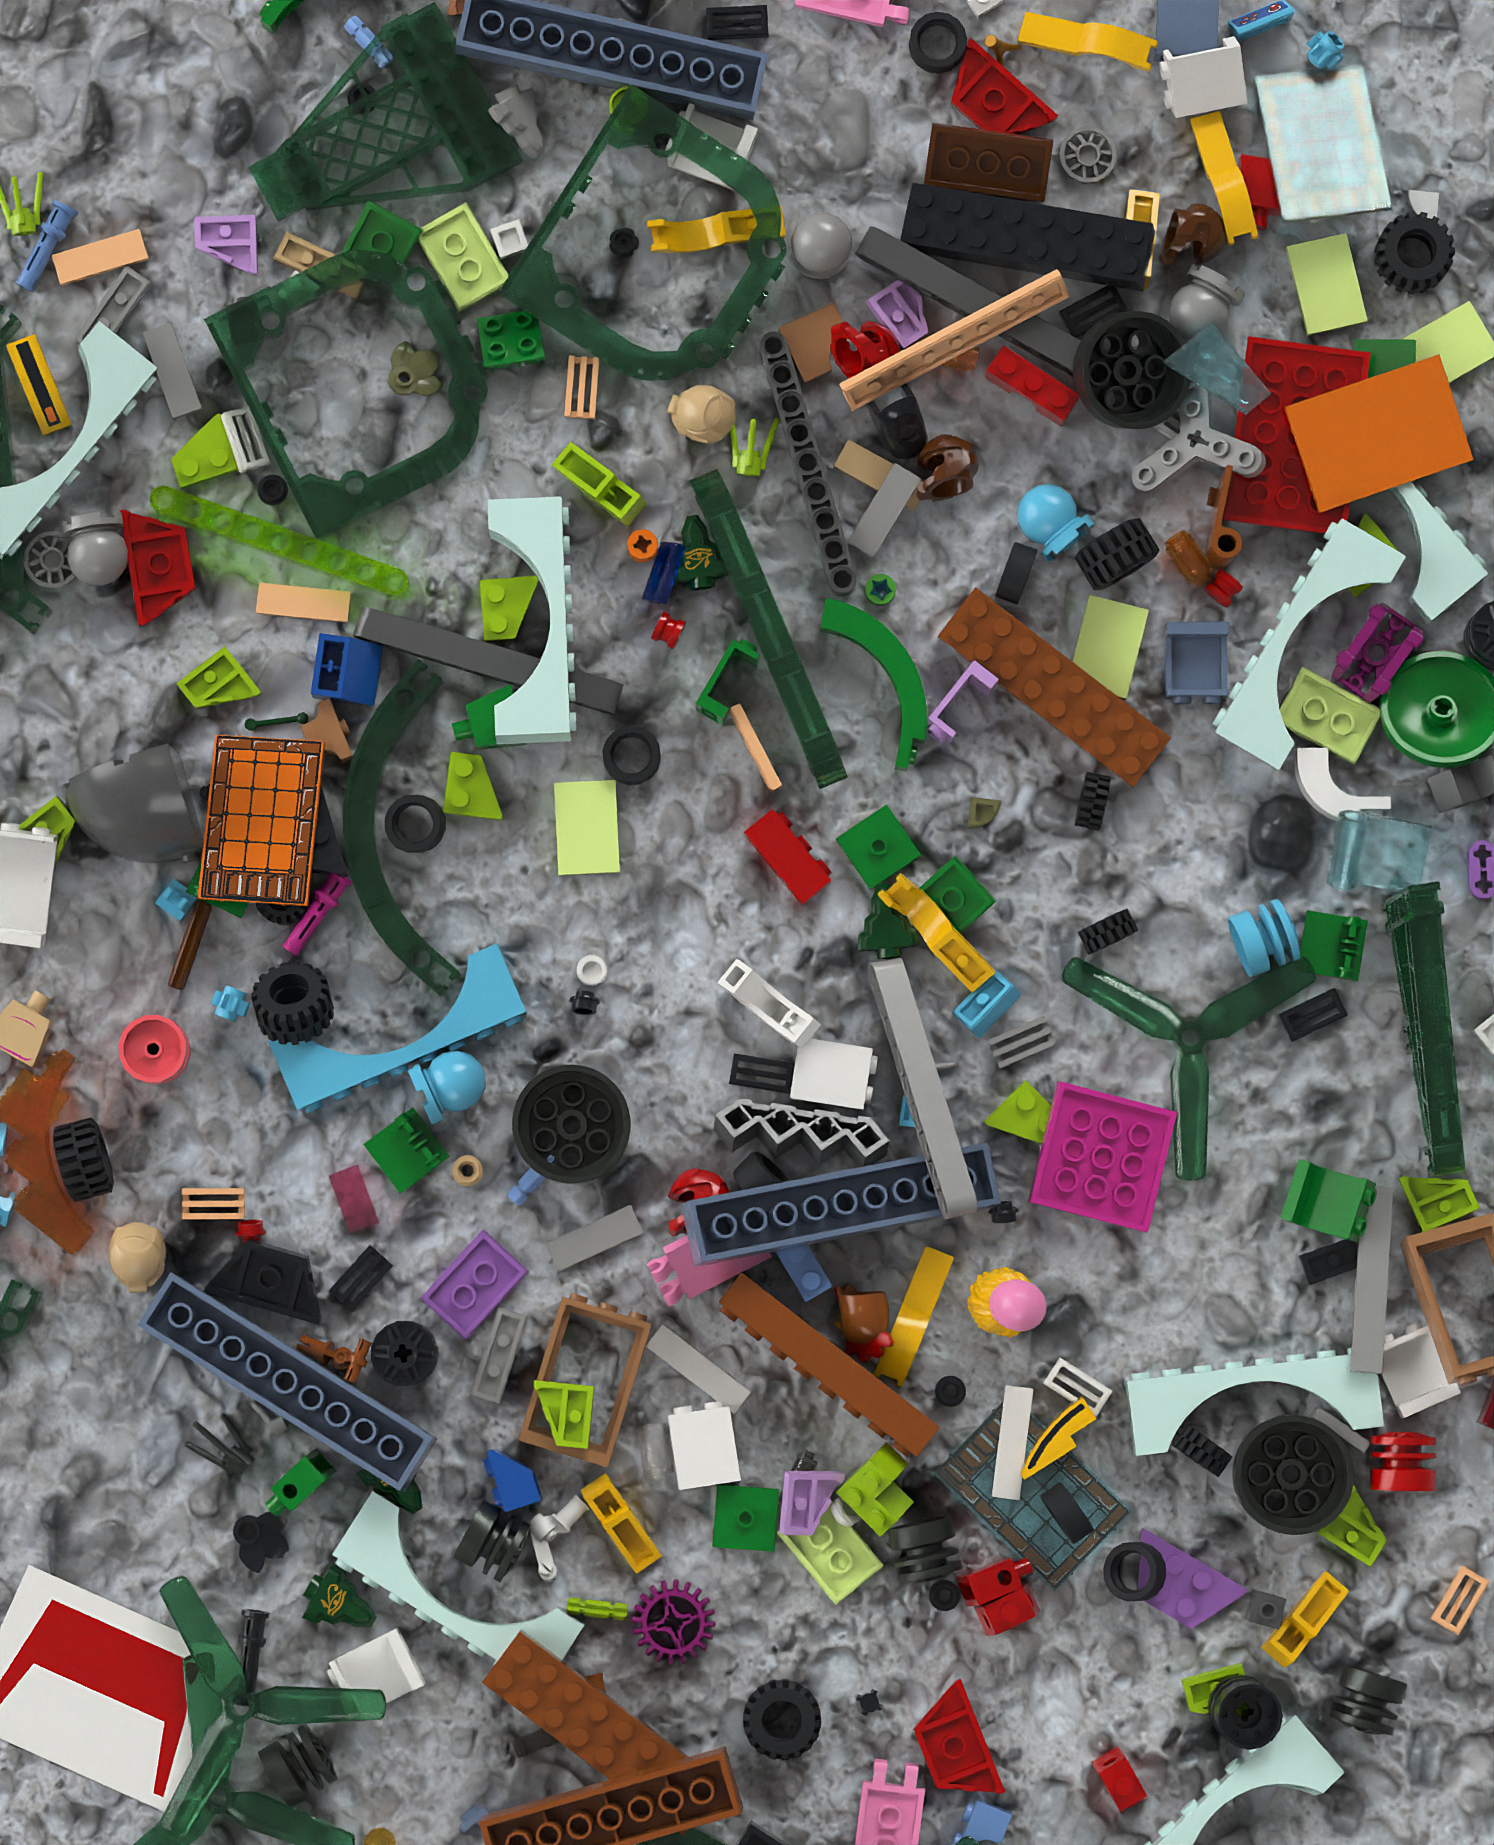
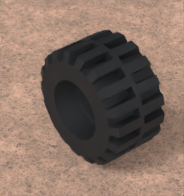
M1415 211L1408 212L1404 217L1401 214L1393 222L1390 221L1380 235L1374 250L1376 253L1374 263L1379 266L1377 270L1379 276L1384 275L1386 278L1384 283L1388 286L1391 284L1395 285V291L1401 293L1404 289L1408 290V294H1415L1416 291H1420V293L1427 292L1429 288L1436 287L1443 280L1454 261L1452 258L1455 255V247H1452L1454 239L1452 235L1448 236L1447 231L1449 228L1446 224L1442 226L1438 224L1439 218L1436 216L1430 219L1427 218L1428 213L1421 212L1419 215H1415ZM1407 238H1415L1424 242L1431 252V262L1429 265L1423 268H1412L1403 263L1397 251L1399 242Z
M1135 518L1121 523L1091 541L1077 553L1074 559L1093 590H1102L1145 566L1156 557L1160 549L1141 518Z
M287 962L280 964L281 967L268 969L269 973L262 974L259 977V982L254 983V992L251 993V999L258 1026L263 1035H268V1039L273 1042L278 1040L279 1044L286 1045L288 1042H292V1045H299L300 1041L305 1040V1043L312 1041L311 1037H319L323 1034L322 1029H328L330 1020L334 1017V1006L325 975H322L321 970L318 968L313 969L311 964L301 965L300 962H293V964L287 965Z
M89 1117L55 1127L53 1132L55 1155L63 1183L73 1201L78 1202L111 1193L114 1185L111 1163L104 1138L96 1121Z
M774 1679L757 1687V1690L749 1696L743 1713V1727L749 1743L761 1755L764 1754L773 1760L782 1759L784 1761L789 1760V1758L802 1756V1753L808 1751L817 1740L822 1722L818 1702L811 1691L802 1686V1684L796 1681H789V1679ZM777 1701L792 1703L796 1706L801 1716L798 1730L787 1738L772 1736L764 1726L763 1717L766 1709Z

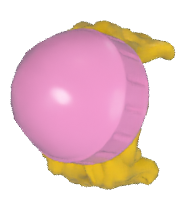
M1009 1267L994 1268L991 1272L985 1271L983 1274L977 1275L974 1284L970 1286L971 1295L967 1298L968 1310L974 1322L977 1323L978 1328L988 1333L1012 1338L1020 1332L1035 1328L1041 1323L1046 1314V1299L1041 1290L1032 1284L1023 1273L1016 1272L1014 1269H1009Z

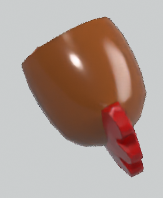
M849 1283L843 1289L841 1286H835L834 1291L839 1302L841 1322L834 1324L842 1330L846 1339V1354L850 1356L857 1354L861 1362L870 1361L871 1356L873 1358L883 1357L885 1354L884 1347H892L894 1343L892 1336L887 1332L889 1303L886 1293L884 1291L858 1292Z

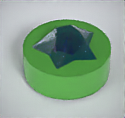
M876 574L867 581L865 594L872 604L883 606L889 604L894 599L896 585L891 577L885 574Z

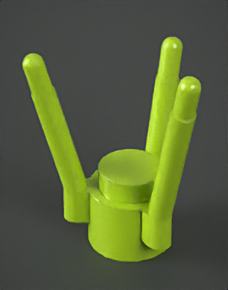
M42 172L37 174L33 213H31L30 208L22 207L16 176L11 178L16 209L12 210V215L0 186V205L6 218L7 230H12L13 236L37 233L36 226L41 225Z
M779 418L773 419L760 457L759 451L754 450L756 420H750L747 450H741V455H739L736 426L734 423L729 433L733 455L732 467H736L737 475L760 477L761 470H766V460L777 431Z

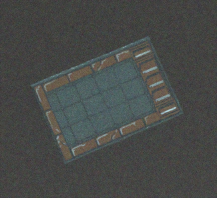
M1363 64L1254 77L1282 223L1392 209Z
M1002 1402L996 1409L992 1410V1413L952 1454H949L948 1459L933 1474L1020 1559L1027 1557L1033 1572L1055 1591L1069 1576L1073 1575V1572L1112 1531L1116 1530L1117 1526L1132 1510L1071 1451L1024 1480L1022 1477L1020 1500L992 1497L1003 1410ZM1031 1412L1025 1460L1036 1440L1046 1428ZM1059 1482L1065 1486L1094 1529L1093 1532L1076 1544H1073L1068 1539L1040 1498L1043 1493Z

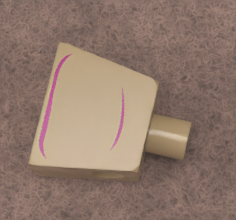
M36 990L26 1006L13 999L0 1014V1049L35 1069L39 1065L54 1024L53 1021L42 1016L51 999Z

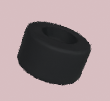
M751 1152L733 1172L736 1182L743 1190L789 1181L785 1174L770 1159L759 1152Z

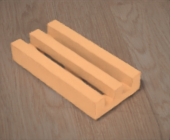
M569 355L565 418L595 420L599 357L587 358V356L575 357ZM575 364H580L577 411H571ZM587 365H593L589 412H583Z
M182 1188V1220L245 1219V1188ZM189 1195H238V1201H189ZM189 1207H238V1213H189Z
M1461 1565L1430 1619L1454 1634L1459 1635L1490 1581ZM1466 1574L1469 1578L1445 1619H1442V1613ZM1476 1580L1480 1584L1455 1626L1450 1624Z

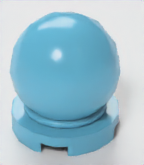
M1052 484L1037 485L1028 490L1021 498L1017 509L1018 525L1023 534L1034 543L1044 544L1045 549L1041 555L1048 563L1056 559L1053 555L1054 553L1057 555L1061 550L1065 553L1085 536L1087 531L1084 527L1089 529L1095 525L1087 514L1083 517L1077 516L1076 504L1071 495L1062 487Z
M460 1051L442 1053L432 1060L427 1070L423 1069L422 1071L419 1064L408 1069L416 1091L423 1090L427 1101L423 1102V1107L432 1124L444 1121L441 1113H444L445 1110L460 1112L470 1109L480 1100L486 1089L484 1068L469 1053Z

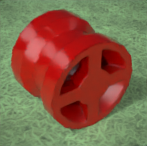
M1219 569L1215 574V581L1208 583L1204 590L1212 599L1228 608L1232 603L1231 598L1233 595L1239 594L1243 586L1230 574Z
M664 611L653 631L651 639L656 642L661 640L667 644V647L674 649L685 628L686 621L681 619L676 621L671 618L669 613Z

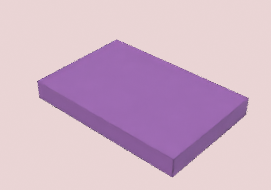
M482 1230L420 1299L463 1339L467 1340L529 1271L485 1230Z

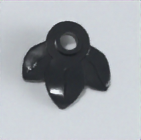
M265 1512L258 1517L245 1515L235 1522L233 1535L240 1544L239 1557L242 1563L251 1571L260 1573L266 1557L279 1559L289 1556L288 1542L280 1533L288 1520L281 1514L278 1517L271 1512ZM246 1525L254 1527L255 1533L253 1536L248 1537L244 1534L243 1529Z

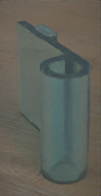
M1355 810L1341 811L1337 820L1326 880L1327 884L1340 890H1353L1359 883L1419 895L1432 826Z

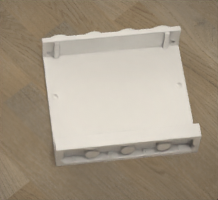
M1 823L0 943L41 948L45 945L58 835L50 834L51 830L48 828L32 827V831L20 830L19 824Z

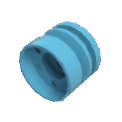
M1278 898L1269 902L1271 915L1264 904L1258 906V921L1254 920L1248 910L1227 918L1234 946L1249 977L1270 970V955H1273L1280 966L1286 964L1284 950L1292 962L1301 958L1295 926Z

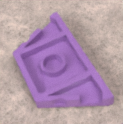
M1142 1528L1140 1542L1147 1543L1156 1548L1161 1553L1166 1564L1164 1586L1156 1596L1145 1601L1146 1603L1192 1629L1247 1592L1248 1589ZM1143 1555L1139 1557L1137 1590L1145 1587L1150 1576L1149 1564Z

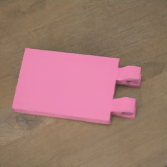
M891 0L795 1V8L883 28L886 19L900 25H907L910 15L908 13L909 8L891 5Z
M688 1235L663 1247L666 1255L651 1260L647 1263V1266L656 1283L666 1280L673 1270L675 1271L677 1278L664 1282L659 1286L667 1305L671 1306L677 1303L684 1293L691 1299L772 1256L768 1252L694 1267Z
M875 1758L872 1781L863 1780L854 1845H918L925 1788L916 1787L918 1764L906 1762L903 1785L885 1783L887 1760Z

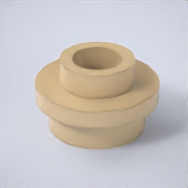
M461 1156L453 1164L452 1175L460 1185L473 1186L481 1180L483 1166L474 1156ZM465 1165H471L474 1169L470 1177H465L462 1174V1168Z

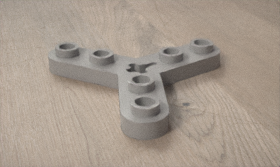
M1191 366L1189 389L1179 407L1180 433L1134 469L1132 481L1134 486L1142 493L1154 494L1200 459L1224 469L1227 465L1233 466V473L1252 478L1263 471L1266 459L1263 452L1254 445L1213 429L1210 376L1201 367ZM1200 436L1209 445L1197 443L1194 447V443L1191 440L1193 437Z

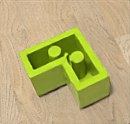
M887 1442L861 1465L836 1492L880 1537L914 1503L893 1482L906 1468L908 1463Z

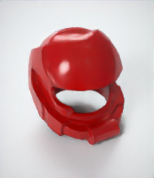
M866 321L861 326L860 332L851 327L848 322H842L831 327L832 344H830V350L836 365L848 378L899 353V343L896 336L882 324ZM847 339L851 340L857 347L856 351L850 349Z
M692 1168L684 1171L677 1177L670 1188L668 1197L676 1202L686 1203L689 1200L730 1192L726 1182L718 1174L709 1170ZM683 1213L678 1218L672 1219L669 1222L668 1232L671 1236L687 1235Z

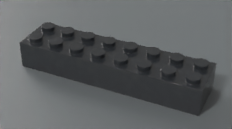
M912 183L900 241L927 255L1043 275L1058 269L1062 278L1143 292L1155 229L1153 223Z

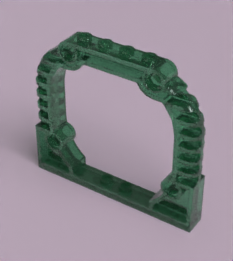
M630 84L498 294L608 365L632 378L645 381H663L686 374L695 367L709 369L719 361L720 357L725 360L728 358L736 345L731 341L737 331L742 334L753 319L748 316L750 310L754 305L760 308L769 294L764 288L770 279L776 282L786 267L781 264L786 254V244L780 237L781 210L778 197L770 181L755 165ZM659 135H668L672 139L673 144L669 150L660 151L655 147L654 142ZM608 145L617 151L635 147H649L650 152L659 159H668L675 153L681 155L734 189L748 203L757 226L747 243V257L750 262L747 271L710 329H698L691 332L676 351L653 352L635 345L578 307L580 298L577 290L569 284H560L554 267L553 255L543 249L561 218L563 217L568 220L577 205L572 201L577 193L581 192L584 194L591 184L593 178L589 174ZM774 241L779 245L780 253L777 257L768 258L763 254L762 246L765 242ZM560 291H568L573 296V302L567 308H561L555 302L556 295ZM701 345H709L714 351L713 358L708 362H701L696 357V350Z
M353 250L337 254L272 287L268 286L204 319L317 541L383 509L384 506L444 477L456 469L465 460L474 446L479 431L480 407L487 400L488 389L484 380L489 377L481 361L475 364L470 354L475 351L467 334L461 336L456 326L461 322L454 308L447 309L442 299L447 295L439 279L433 281L426 269L419 266L407 268L399 260L376 251ZM414 276H420L425 281L424 288L419 291H413L408 286L409 279ZM372 282L389 285L400 304L409 309L420 311L453 376L449 382L448 398L451 408L455 413V418L446 434L432 446L373 476L367 477L365 473L359 470H351L343 474L340 481L322 478L311 473L299 478L283 448L288 445L284 434L280 428L274 430L269 420L274 415L267 401L260 403L245 371L255 367L259 352L266 338L276 339L283 335L287 325L286 318L296 311L344 287L354 284ZM267 315H275L279 318V325L275 329L269 330L262 325V321ZM471 385L477 386L481 390V396L474 401L468 400L464 396L465 388ZM351 479L361 480L364 484L362 492L356 495L350 494L346 490L348 481Z

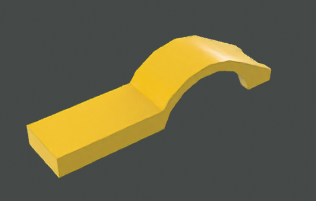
M1026 11L1018 36V42L1022 45L1078 57L1081 54H1098L1129 64L1134 69L1148 72L1151 71L1152 67L1150 63L1146 62L1150 47L1157 49L1158 46L1157 40L1114 25L1103 23L1083 24Z
M1220 111L1191 118V128L1207 179L1212 183L1219 204L1228 246L1234 245V237L1250 233L1252 240L1257 239L1258 232L1246 184L1236 164Z
M781 205L720 212L714 216L693 221L671 222L658 219L646 222L647 229L652 231L653 244L650 246V250L654 253L697 252L728 244L780 239L786 236Z
M900 873L896 877L897 882L886 892L882 889L878 896L888 907H892L908 917V920L926 941L929 949L973 993L995 974V969L955 929L939 906L922 889Z
M925 1246L890 1333L894 1341L893 1346L884 1348L885 1354L879 1359L873 1374L874 1376L879 1378L880 1374L898 1380L896 1385L903 1386L954 1260L953 1256Z

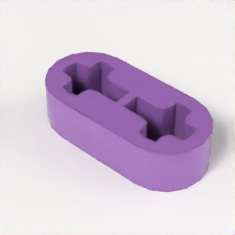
M1485 840L1475 842L1467 851L1468 888L1471 895L1476 899L1484 900L1494 895V846ZM1479 846L1483 847L1484 852H1489L1490 857L1484 859V868H1480V859L1474 857V852L1479 850ZM1481 872H1484L1485 882L1491 883V888L1486 889L1485 894L1481 893L1480 888L1475 887V883L1481 880Z

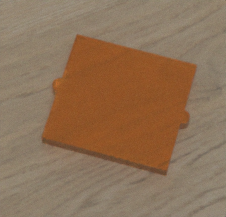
M22 1068L12 1086L6 1088L8 1093L0 1104V1114L43 1140L54 1121L60 1119L58 1115L70 1096L25 1068Z

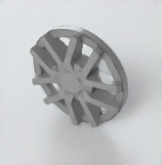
M1092 126L1080 127L1070 132L1063 140L1059 153L1060 163L1065 174L1073 180L1082 184L1097 183L1106 178L1113 170L1117 158L1116 146L1112 138L1105 131ZM1092 132L1087 142L1080 133ZM1095 134L1103 137L1098 145L1092 143ZM1074 136L1081 144L1078 148L1070 142ZM1105 141L1108 142L1111 151L1100 150ZM1067 146L1074 153L1064 157V151ZM1100 156L1112 157L1111 162L1107 163L1099 160ZM1075 158L1077 164L1068 168L1066 161ZM1097 166L1107 168V170L1099 175ZM1082 167V177L1074 174L1073 171ZM1092 167L1094 177L1086 178V168Z
M47 531L37 535L29 542L24 552L23 562L26 573L33 582L44 588L56 589L67 586L75 579L76 576L73 573L65 579L62 569L71 571L70 566L65 565V560L68 559V554L65 553L72 540L71 537L64 536L62 532ZM54 537L51 547L44 542V538ZM60 538L67 540L61 550L56 548ZM38 541L46 548L42 553L33 548ZM32 551L39 559L29 563V555ZM41 564L43 569L33 574L31 568ZM58 572L62 582L53 583L52 573ZM47 573L48 583L40 581L38 578Z

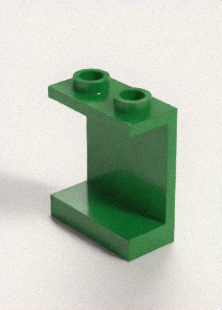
M734 639L731 641L696 702L697 712L722 726L724 725L729 716V708L712 699L711 696L735 656L757 668L760 654L757 653L755 645L744 639H741L740 642Z
M1299 1159L1280 1218L1292 1224L1358 1243L1359 1237L1364 1235L1367 1228L1366 1215L1368 1209L1373 1206L1376 1200V1183L1363 1177L1361 1179Z

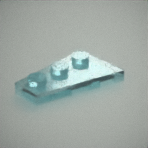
M1213 323L1164 361V364L1245 415L1271 395L1267 387Z

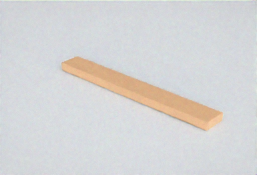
M1056 269L840 383V388L848 406L854 411L1069 298L1070 296L1062 275Z

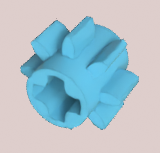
M1320 31L1306 43L1311 48L1307 53V57L1319 69H1324L1326 66L1332 69L1345 57L1340 52L1344 48V43L1334 32L1328 31L1324 34Z
M225 985L223 992L215 991L210 1003L217 1006L214 1012L215 1015L236 1022L238 1015L246 1017L251 1005L245 1002L247 993Z

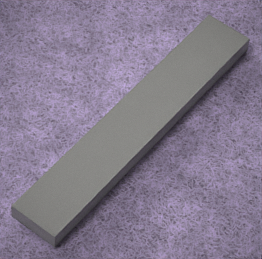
M1375 1186L1377 1190L1376 1200L1373 1206L1368 1209L1366 1215L1367 1228L1364 1235L1360 1236L1358 1240L1350 1372L1382 1374L1394 1187Z

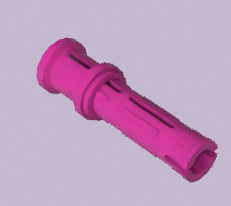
M330 873L320 889H315L313 892L315 899L282 947L298 957L330 908H337L339 905L338 899L346 887L352 886L354 882L346 877H338L337 874ZM315 915V917H314L313 920L310 922V924L308 925V927L306 928V930L304 931V933L302 934V936L299 938L300 934H301L302 931L305 929V927L307 926V924L309 923V921L311 920V918Z

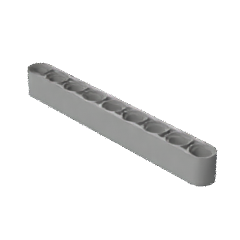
M900 957L869 963L868 973L941 1213L945 1219L976 1213V1195L904 963Z

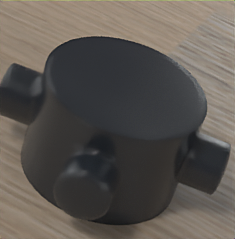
M872 1689L870 1693L857 1695L856 1700L860 1701V1706L863 1709L862 1715L867 1716L868 1712H874L876 1709L881 1711L883 1705L879 1704L876 1696L878 1691Z

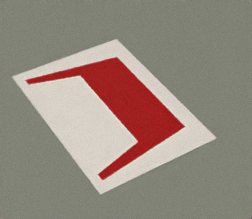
M28 1565L0 1627V1739L173 1815L237 1672L240 1659Z

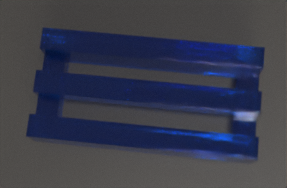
M672 542L660 543L642 595L643 600L650 603L667 605L686 546Z

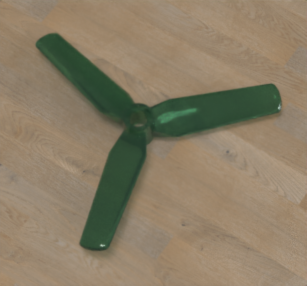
M1300 956L1301 958L1298 960L1289 961L1285 965L1215 1000L1206 1007L1194 1022H1185L1167 1003L1078 957L1072 958L1066 964L1062 972L1063 983L1146 1035L1172 1041L1176 1047L1177 1053L1171 1068L1170 1080L1172 1111L1177 1112L1173 1128L1175 1174L1177 1178L1185 1181H1195L1206 1176L1210 1072L1201 1048L1207 1041L1230 1037L1314 983L1316 980L1315 971L1306 957ZM1191 1029L1197 1034V1042L1194 1046H1187L1182 1042L1181 1035L1184 1030Z
M178 1576L170 1579L160 1588L159 1593L206 1685L225 1701V1712L207 1728L160 1819L161 1827L169 1834L178 1838H183L239 1750L246 1721L257 1718L276 1725L381 1720L384 1718L386 1698L380 1689L275 1686L258 1693L247 1690L242 1664L187 1577ZM238 1697L245 1698L249 1703V1710L245 1715L239 1714L235 1710L234 1704Z
M206 1652L186 1656L182 1663L193 1766L205 1789L201 1796L178 1804L133 1845H190L203 1835L216 1814L224 1812L244 1828L294 1845H355V1835L349 1831L294 1807L290 1808L287 1804L259 1792L234 1790L233 1786L229 1783L233 1757L213 1656ZM214 1789L223 1790L226 1794L225 1804H214L210 1798L211 1791Z

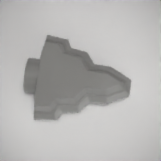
M516 84L495 94L498 103L488 110L492 119L496 123H500L507 134L514 136L518 146L531 159L542 155V135L537 126L539 118L534 90L530 88L520 91Z

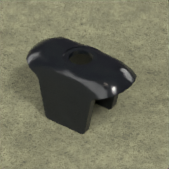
M905 383L900 386L903 398L891 403L881 411L874 400L867 403L872 421L889 452L897 459H910L917 456L928 443V434L917 399ZM908 427L915 428L914 433L910 437L900 438V434L904 429Z

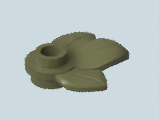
M407 341L402 342L395 348L390 358L393 369L388 377V384L393 392L398 395H409L414 392L421 396H430L442 388L441 381L433 375L440 362V354L438 352L425 349L415 353ZM406 376L409 382L403 383L399 380V377Z

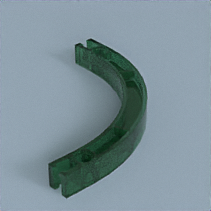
M418 659L381 702L363 731L353 755L346 781L343 803V837L346 859L353 885L361 905L375 930L390 950L418 978L442 997L449 988L445 985L438 987L428 977V973L434 969L436 964H440L452 973L448 977L451 981H456L462 974L436 952L413 929L402 914L384 877L376 837V808L379 788L392 750L406 726L444 683L442 678L435 673L431 678L433 681L421 692H418L411 686V683L420 671L424 672L428 668L425 663ZM410 692L414 695V701L410 706L402 707L398 704L397 700L401 693ZM421 951L427 952L430 956V962L423 968L416 967L413 963L415 954Z

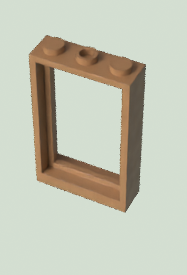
M1494 1213L1406 1236L1400 1244L1448 1385L1458 1382L1459 1386H1465L1476 1382L1478 1376L1488 1374L1489 1378H1493L1494 1356L1462 1365L1459 1364L1422 1255L1484 1238L1494 1265Z
M570 1293L569 1298L562 1296L537 1381L550 1382L571 1312L636 1332L602 1446L589 1442V1449L556 1446L552 1430L536 1426L542 1404L535 1387L518 1440L608 1468L652 1324L646 1322L648 1317L646 1315L630 1311L629 1316L616 1313L617 1306L600 1302L599 1307L587 1304V1297Z

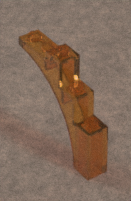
M63 1048L60 1053L55 1050L45 1062L48 1068L41 1076L36 1074L25 1087L28 1091L26 1095L15 1089L12 1093L7 1091L0 1098V1118L23 1136L21 1141L15 1139L5 1153L9 1156L5 1159V1162L33 1184L31 1188L25 1186L17 1195L15 1201L18 1204L14 1210L69 1254L76 1256L95 1231L77 1214L64 1195L54 1171L50 1151V1121L54 1100L64 1076L77 1058Z

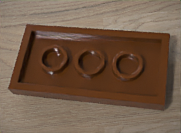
M932 123L924 185L1045 202L1054 140Z

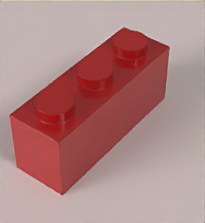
M772 809L744 831V836L803 906L831 883V879L828 876L832 872L822 859H819L817 862L809 853L812 847L802 835L796 838L789 828L793 824L782 811L777 814Z

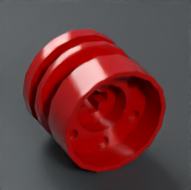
M1387 1432L1377 1436H1370V1444L1384 1445V1451L1370 1452V1457L1384 1460V1466L1370 1469V1490L1436 1491V1470L1422 1467L1423 1460L1436 1458V1453L1422 1452V1445H1436V1437H1429L1419 1432Z

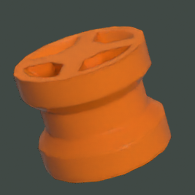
M638 529L629 536L627 541L628 553L633 560L647 563L654 559L658 552V542L656 536L651 531Z

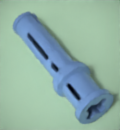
M54 200L52 203L54 208L46 223L41 224L40 231L42 233L16 281V284L30 292L34 291L58 242L65 240V231L72 217H76L78 214L76 210L57 200Z

